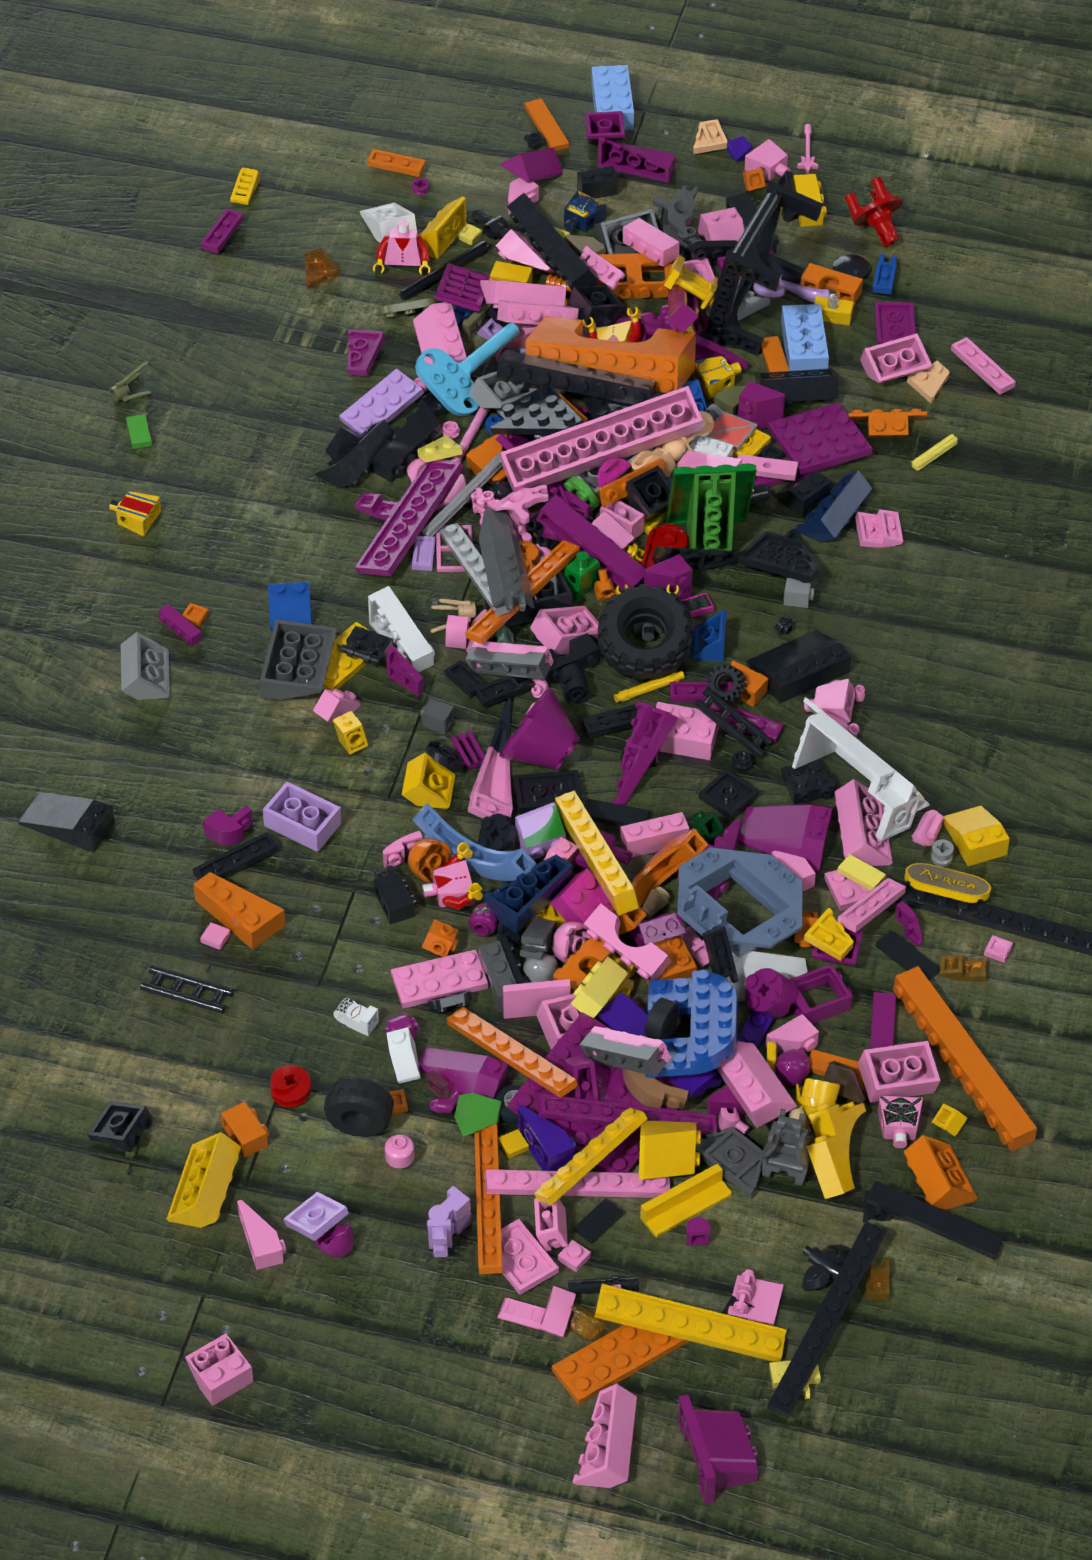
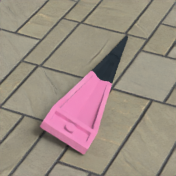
M508 698L469 797L470 802L467 812L481 818L490 817L496 813H501L511 818L513 805L510 760L499 756L510 738L511 698Z

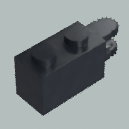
M392 865L387 866L386 876H382L379 869L374 870V893L390 925L415 917L414 908L417 907L414 895H410L408 892L409 887L406 879L402 880L399 872H395Z

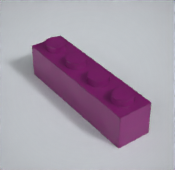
M169 604L158 610L159 620L165 623L170 630L172 629L185 643L193 647L202 641L201 631Z

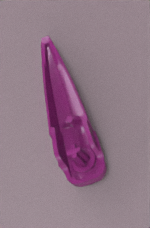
M641 316L638 320L641 324V340L639 342L649 340L658 328L673 330L670 325L655 319ZM696 335L695 361L722 356L729 365L738 362L741 370L747 369V361L720 345Z

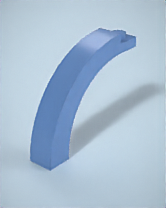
M429 804L424 805L412 819L425 833L423 839L435 838L449 846L451 850L449 859L454 854H459L457 851L458 845L466 842L473 854L470 858H463V861L466 860L468 870L476 875L499 881H514L518 875L530 872L536 865V862L523 848L515 851H496L470 841L448 825Z

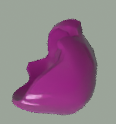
M803 1048L788 1050L777 1058L775 1075L783 1086L795 1088L796 1084L801 1085L810 1072L809 1057Z
M346 1223L344 1226L335 1225L334 1231L328 1230L315 1242L322 1253L331 1257H343L353 1248L354 1234L349 1223Z

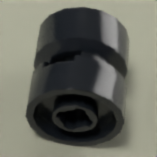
M575 664L563 667L558 673V680L565 701L569 704H579L586 701L590 696V688L586 681L584 669Z

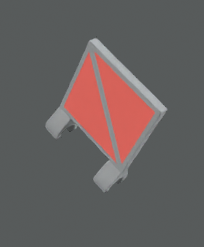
M711 404L708 407L709 414L716 420L714 421L712 432L706 436L731 444L734 450L738 451L757 428V424L727 413L715 404Z

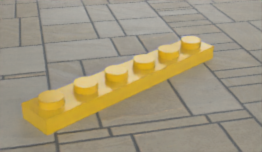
M633 1108L623 1111L619 1118L609 1124L600 1135L592 1139L581 1152L575 1154L571 1161L558 1169L552 1178L541 1185L534 1193L536 1199L549 1205L554 1204L647 1120L645 1113Z

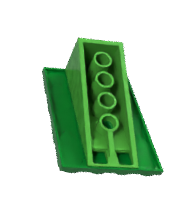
M749 463L737 466L724 464L717 467L704 465L696 468L677 467L673 469L666 524H687L690 548L732 551L733 521H747L757 472L756 465Z

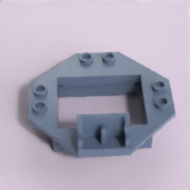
M710 847L679 866L677 914L701 935L720 925L725 926L731 951L737 957H741L755 947L772 948L802 929V880L773 855ZM730 877L775 915L744 935L726 921L728 911L706 893Z

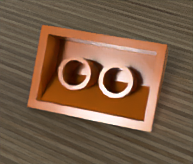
M922 1135L904 1151L907 1164L914 1171L917 1177L916 1182L923 1189L926 1195L925 1200L928 1204L942 1210H948L978 1199L950 1144Z

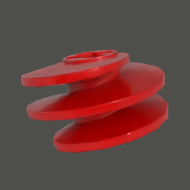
M293 1065L282 1066L276 1069L271 1075L270 1085L273 1101L283 1107H296L307 1101L311 1094V1080L307 1072Z

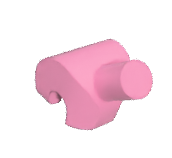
M721 1107L718 1117V1128L722 1131L723 1129L734 1127L745 1135L750 1127L740 1120L737 1108L734 1107V1113L731 1114L727 1111V1108Z

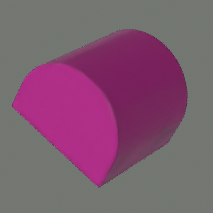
M700 1217L689 1220L686 1227V1246L709 1245L710 1225L708 1221Z

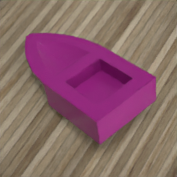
M564 490L571 506L588 510L587 521H589L593 517L590 505L582 501L575 494Z

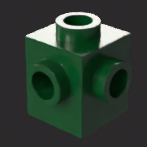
M699 811L692 815V820L687 823L689 831L695 829L707 843L715 840L717 835L725 830L715 811Z

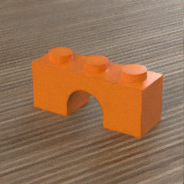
M809 263L801 277L802 286L836 291V299L854 301V305L862 294L863 279Z
M592 938L585 940L576 954H572L568 958L567 963L555 971L553 980L570 979L571 995L580 984H583L582 981L587 976L582 971L592 969L598 961L602 963L607 957L615 961V952L612 954L603 947L604 942L600 939L596 941Z

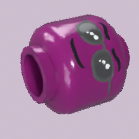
M485 903L475 906L469 919L470 928L479 936L491 935L495 932L499 923L489 905Z

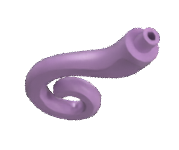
M780 280L776 292L759 284H753V290L756 293L770 298L781 297L784 295L785 290L813 303L816 296L836 299V294L829 293V289L806 287L785 280Z

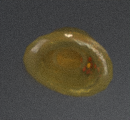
M579 1305L571 1306L574 1315L571 1319L570 1327L578 1337L585 1341H592L604 1329L610 1332V1328L595 1318L589 1311Z

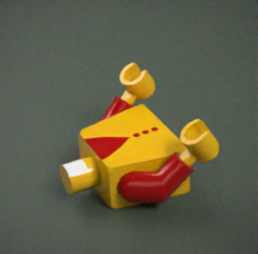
M636 307V312L633 314V310L628 308L627 314L632 318V321L598 328L596 331H594L596 323L592 317H590L592 321L590 325H586L583 319V326L589 331L588 338L637 343L641 340V324L638 320L641 318L642 312Z

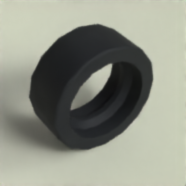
M663 997L659 998L654 1003L647 1017L644 1030L645 1036L651 1039H669L679 1018V1004Z

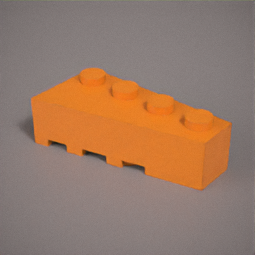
M211 872L193 884L195 901L230 929L232 933L252 950L286 926L284 909Z

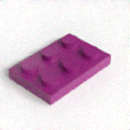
M875 302L877 345L916 334L913 302Z

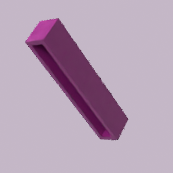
M677 285L668 293V324L676 332L679 330L684 333L699 317L698 297Z
M555 495L541 508L536 520L560 540L580 546V552H587L598 560L601 569H606L608 579L611 578L612 583L619 586V589H625V584L628 587L636 588L644 582L645 567L635 561L626 551L618 547L612 539L600 532L596 526L589 523L579 512L571 508L565 500Z

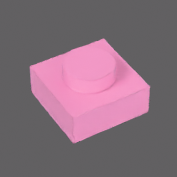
M572 1240L558 1254V1261L577 1272L589 1260L591 1252Z

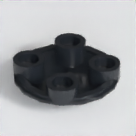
M844 254L833 261L832 269L854 277L863 278L869 273L870 266L868 261L859 255Z

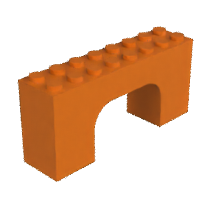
M545 316L526 339V354L654 380L656 381L655 392L669 393L682 388L695 370L696 332L685 331L682 333L679 330L676 332L675 330L658 328L647 341L637 343L583 337V320Z

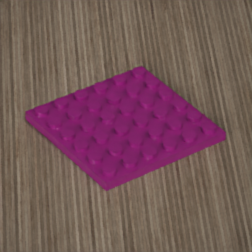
M582 1012L544 1059L564 1071L563 1059L585 1055L579 1044L591 1032L593 1027H608ZM594 1062L599 1101L645 1106L628 1090L621 1068ZM666 1076L654 1077L662 1084L679 1088ZM528 1078L510 1100L507 1108L518 1115V1107L522 1105L538 1114V1097L540 1093L555 1094ZM569 1092V1093H567V1094L564 1095V1096H565V1097H571V1094H570V1092ZM662 1104L661 1107H660V1108H663V1109L678 1110V1108H677V1109H672V1108H669L667 1105H663V1104ZM545 1118L562 1128L568 1137L574 1139L577 1147L575 1154L581 1152L592 1139L600 1135L607 1127L606 1125ZM636 1129L602 1159L595 1168L601 1172L629 1173L640 1158L641 1130Z

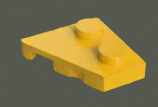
M830 908L821 915L804 935L806 942L839 961L848 954L854 944L849 934L844 931L842 924L836 921Z

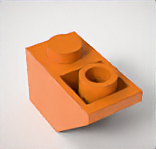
M732 661L731 665L742 671L743 676L747 679L744 681L747 683V687H744L746 693H741L740 696L743 698L740 701L755 707L767 693L768 678L761 673L747 668L743 664Z

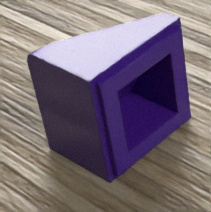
M744 136L727 142V153L735 162L744 160L745 155L752 151V145Z

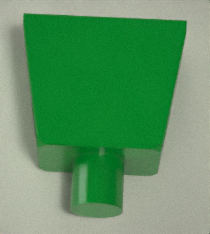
M584 551L577 553L576 559L566 566L564 578L572 593V599L576 602L594 589L596 581H600L598 570H601L600 562Z

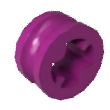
M418 178L413 181L412 190L414 194L421 196L429 192V182L426 179Z

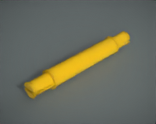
M682 671L674 672L671 675L663 676L661 679L651 680L625 689L618 694H614V700L616 703L624 702L670 685V682H679V680L684 679V674Z

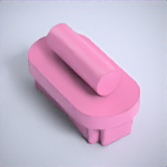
M935 810L927 811L922 815L921 821L912 835V841L922 846L933 845L943 825L944 817Z

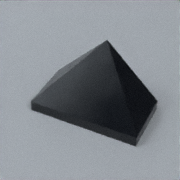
M340 427L326 448V453L331 458H336L343 453L342 450L346 446L355 442V439L360 434Z

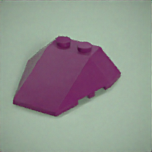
M813 802L746 807L738 843L760 853L764 851L772 855V852L776 850L803 857L814 872L819 874L828 827L831 825L835 806Z

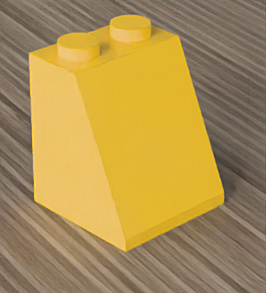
M645 1121L641 1124L639 1179L694 1174L695 1166H699L700 1152H695L696 1144H700L701 1131L696 1130V1123Z

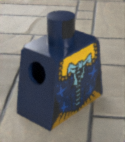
M577 190L564 209V228L569 232H572L575 228L582 232H588L595 227L594 224L601 223L606 219L607 204Z

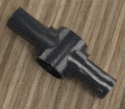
M476 210L472 215L473 221L482 225L485 235L490 239L495 237L502 239L510 231L506 220L500 215L494 218L493 216H487L480 210Z

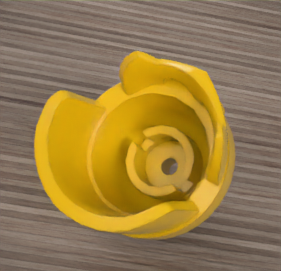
M809 1078L805 1080L804 1087L799 1088V1085L796 1084L795 1104L803 1106L809 1124H811L809 1114L816 1112L815 1107L825 1103H829V1106L836 1105L840 1085Z

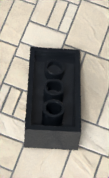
M39 792L18 821L19 825L92 853L95 852L115 823L113 806L94 799Z

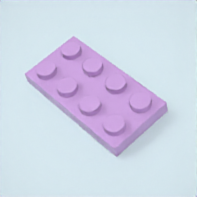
M396 368L339 415L340 421L353 431L361 434L373 423L385 419L389 423L424 394L423 389Z

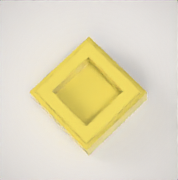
M468 223L456 233V239L473 245L482 236L481 229Z

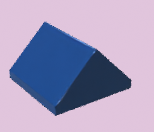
M722 610L694 627L692 659L723 662L727 611Z

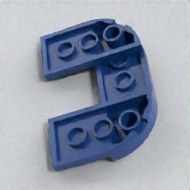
M708 970L692 971V978L649 981L648 1015L659 998H666L679 1004V1015L691 1014V1032L689 1038L661 1039L666 1044L671 1059L666 1062V1065L657 1076L645 1074L646 1078L701 1074L718 1068L719 1063L723 1059L729 1060L738 1045V1002L735 988L726 978Z

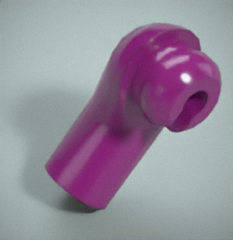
M454 1091L448 1099H433L430 1101L429 1107L436 1113H451L457 1106L458 1097L461 1094Z

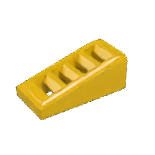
M241 168L230 202L249 204L260 181L258 170Z

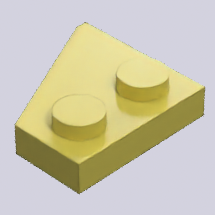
M443 436L418 449V457L426 463L462 455V447L448 436Z

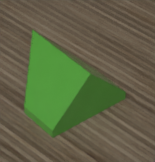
M475 1093L459 1095L454 1118L462 1136L465 1137L493 1124H498L502 1101Z

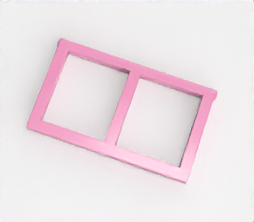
M460 525L462 530H468V538L473 544L472 525ZM438 530L436 532L437 572H465L462 566H441V552L451 550L448 546H440V531Z

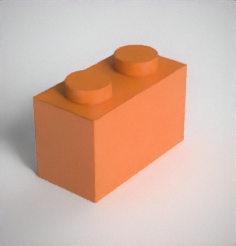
M245 1101L221 1113L222 1127L228 1136L241 1146L240 1153L244 1158L268 1147L267 1137L269 1136V1131L265 1124H260L256 1111L253 1108H249Z

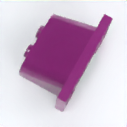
M689 1394L679 1396L678 1424L684 1442L689 1441L699 1470L698 1485L704 1503L714 1502L716 1490L758 1481L757 1450L755 1446L750 1444V1430L748 1425L744 1426L739 1411L693 1409Z

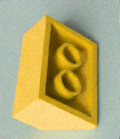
M462 196L448 203L437 213L433 221L428 223L427 228L419 233L418 236L422 237L429 247V256L438 259L456 239V233L466 224V198Z

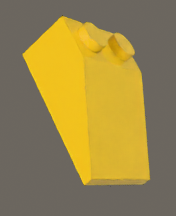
M982 806L943 816V823L967 866L1007 855L1010 838L1002 824Z

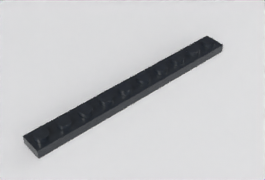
M892 878V880L906 886L905 894L895 901L897 903L903 901L911 907L1092 956V932L979 901L968 903L913 888L909 882Z
M865 1221L773 1393L767 1409L788 1419L790 1418L880 1248L887 1230Z

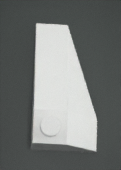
M749 951L741 957H737L732 952L739 981L732 983L730 977L726 979L734 986L738 1002L746 1001V978L760 969L771 968L788 976L790 979L808 972L805 958Z

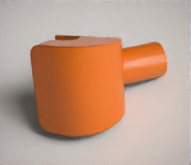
M606 569L598 570L600 581L594 583V592L597 600L609 599L613 595L615 596V588L611 578L608 579Z

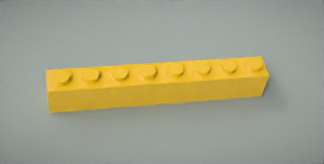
M575 790L556 797L555 802L561 821L618 916L639 908L632 884Z

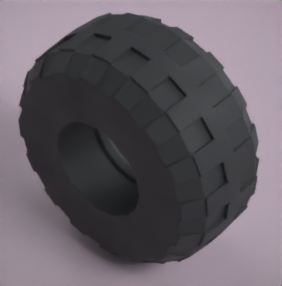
M348 1076L337 1080L329 1087L325 1098L324 1112L331 1125L344 1134L356 1137L375 1136L385 1130L390 1124L394 1101L387 1088H384L379 1082L361 1076Z

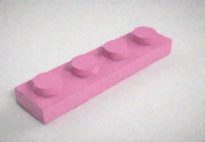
M967 337L951 345V351L999 395L1015 387L1016 381Z
M887 878L839 915L838 922L843 927L856 933L903 896L906 886Z

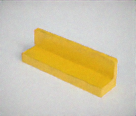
M717 1163L642 1204L640 1219L655 1237H659L731 1197V1190L722 1181L723 1169Z

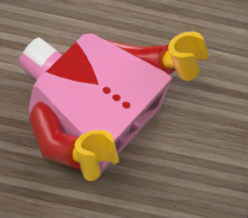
M399 221L398 229H391L390 235L384 236L379 243L376 254L377 263L373 266V271L375 272V267L380 265L382 267V274L384 271L382 263L385 261V265L420 266L419 272L421 275H423L424 267L428 268V273L432 272L431 267L428 266V262H430L428 245L422 237L418 236L417 230H409V223L407 221Z
M466 842L458 845L457 851L459 854H454L445 864L433 871V883L422 885L424 897L437 896L440 907L461 910L465 906H475V899L481 900L483 894L480 892L482 887L478 883L472 884L466 860L463 861V858H470L473 854Z

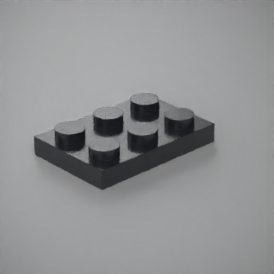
M577 770L514 775L519 813H527L553 802L556 804V797L574 790L583 804Z

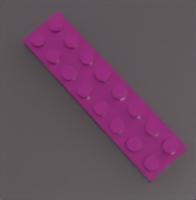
M436 460L424 464L356 564L355 570L357 573L391 576L462 471L463 466L461 462Z

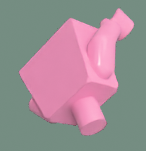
M849 679L834 680L829 684L818 686L815 699L809 700L857 738L859 726L855 723L850 725L847 723L851 722L854 700L858 702L864 700V686L857 685L853 687ZM804 703L805 711L812 712Z

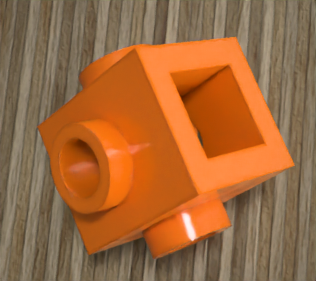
M434 919L422 948L436 955L446 957L449 950L454 952L458 943V939L455 938L458 929Z

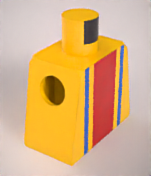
M128 492L122 501L112 499L110 510L116 512L119 525L141 536H145L161 512L160 497Z

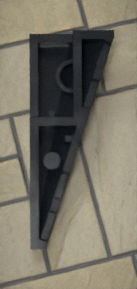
M655 546L652 560L654 564H658L680 554L688 565L696 564L698 570L737 563L738 555L742 551Z

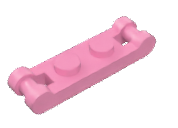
M585 246L584 252L580 256L581 260L597 279L614 290L617 287L618 281L620 279L623 280L626 275Z

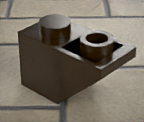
M837 1061L829 1062L823 1081L840 1085L837 1098L839 1095L845 1097L848 1103L853 1101L854 1105L868 1102L869 1097L856 1069Z

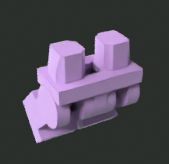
M454 1186L447 1191V1199L441 1205H435L429 1210V1220H427L429 1249H433L434 1257H447L448 1248H453L452 1235L454 1233L459 1235L472 1224L470 1198Z

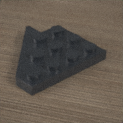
M542 386L528 395H524L520 399L496 410L498 417L502 421L491 426L490 429L492 434L551 435L582 424L583 421L552 388Z
M791 529L784 536L769 531L764 532L738 555L737 563L743 564L746 567L758 568L764 572L779 574L785 578L797 579L803 583H811L819 575L820 567L795 529Z

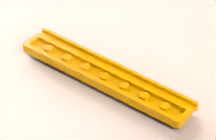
M605 1284L601 1285L594 1316L595 1318L772 1362L781 1361L787 1329Z

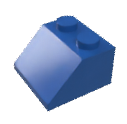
M309 582L268 584L271 631H273L275 619L311 624Z

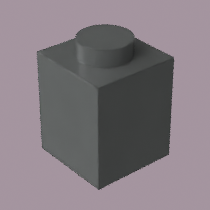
M431 698L428 704L422 707L420 712L422 726L446 734L454 721V706Z

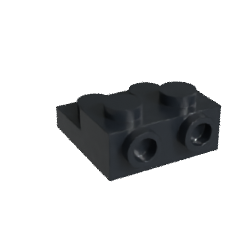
M822 759L812 761L796 769L792 765L781 767V774L793 804L807 803L834 796L835 783L830 771L826 770Z
M110 1101L87 1135L91 1141L109 1143L112 1150L131 1152L134 1146L140 1145L141 1136L146 1129L151 1128L153 1118L146 1106Z

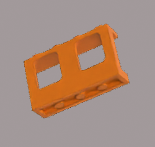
M641 253L598 254L623 273H626V282H618L614 290L609 287L618 299L668 298L670 289L665 287L664 284L669 269L672 266L671 262L662 267ZM642 272H664L665 280L645 282L642 280ZM597 279L598 281H596V285L604 284L599 279Z

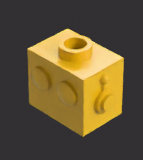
M352 711L333 719L339 742L349 755L368 746L363 726Z

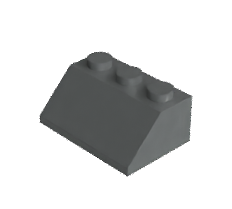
M653 208L594 224L598 241L604 244L606 254L638 252L623 243V227L640 218L658 229Z

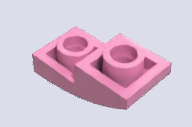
M417 831L406 835L383 850L384 868L390 865L397 866L405 863V855H409L412 846L417 841L423 839L421 832Z
M553 1286L539 1330L562 1338L576 1294Z

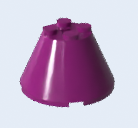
M548 687V690H545L518 725L520 726L519 729L511 735L499 756L503 759L551 768L556 771L563 763L564 758L569 756L580 737L577 735L551 688Z

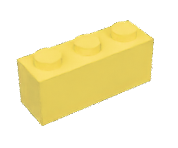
M609 957L602 963L598 961L582 981L583 984H580L573 993L576 997L571 1002V1005L581 1013L583 1012L592 1018L599 1013L628 975L627 971Z

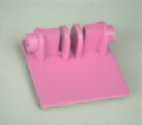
M745 1270L741 1276L737 1275L732 1294L739 1301L735 1302L733 1306H729L727 1314L774 1325L783 1284L755 1279L752 1270ZM745 1302H747V1303H749V1304H751V1305H753V1306H755V1307H748Z

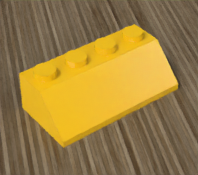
M222 1132L192 1144L166 1220L199 1228L215 1223L220 1217V1209L226 1198L228 1185L233 1178L232 1173L239 1160L238 1155L241 1146Z

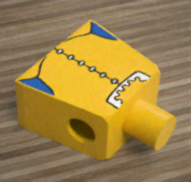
M722 356L695 361V370L692 373V377L694 380H699L702 391L708 399H711L727 386H734L735 375L741 373V366L738 362L729 365Z

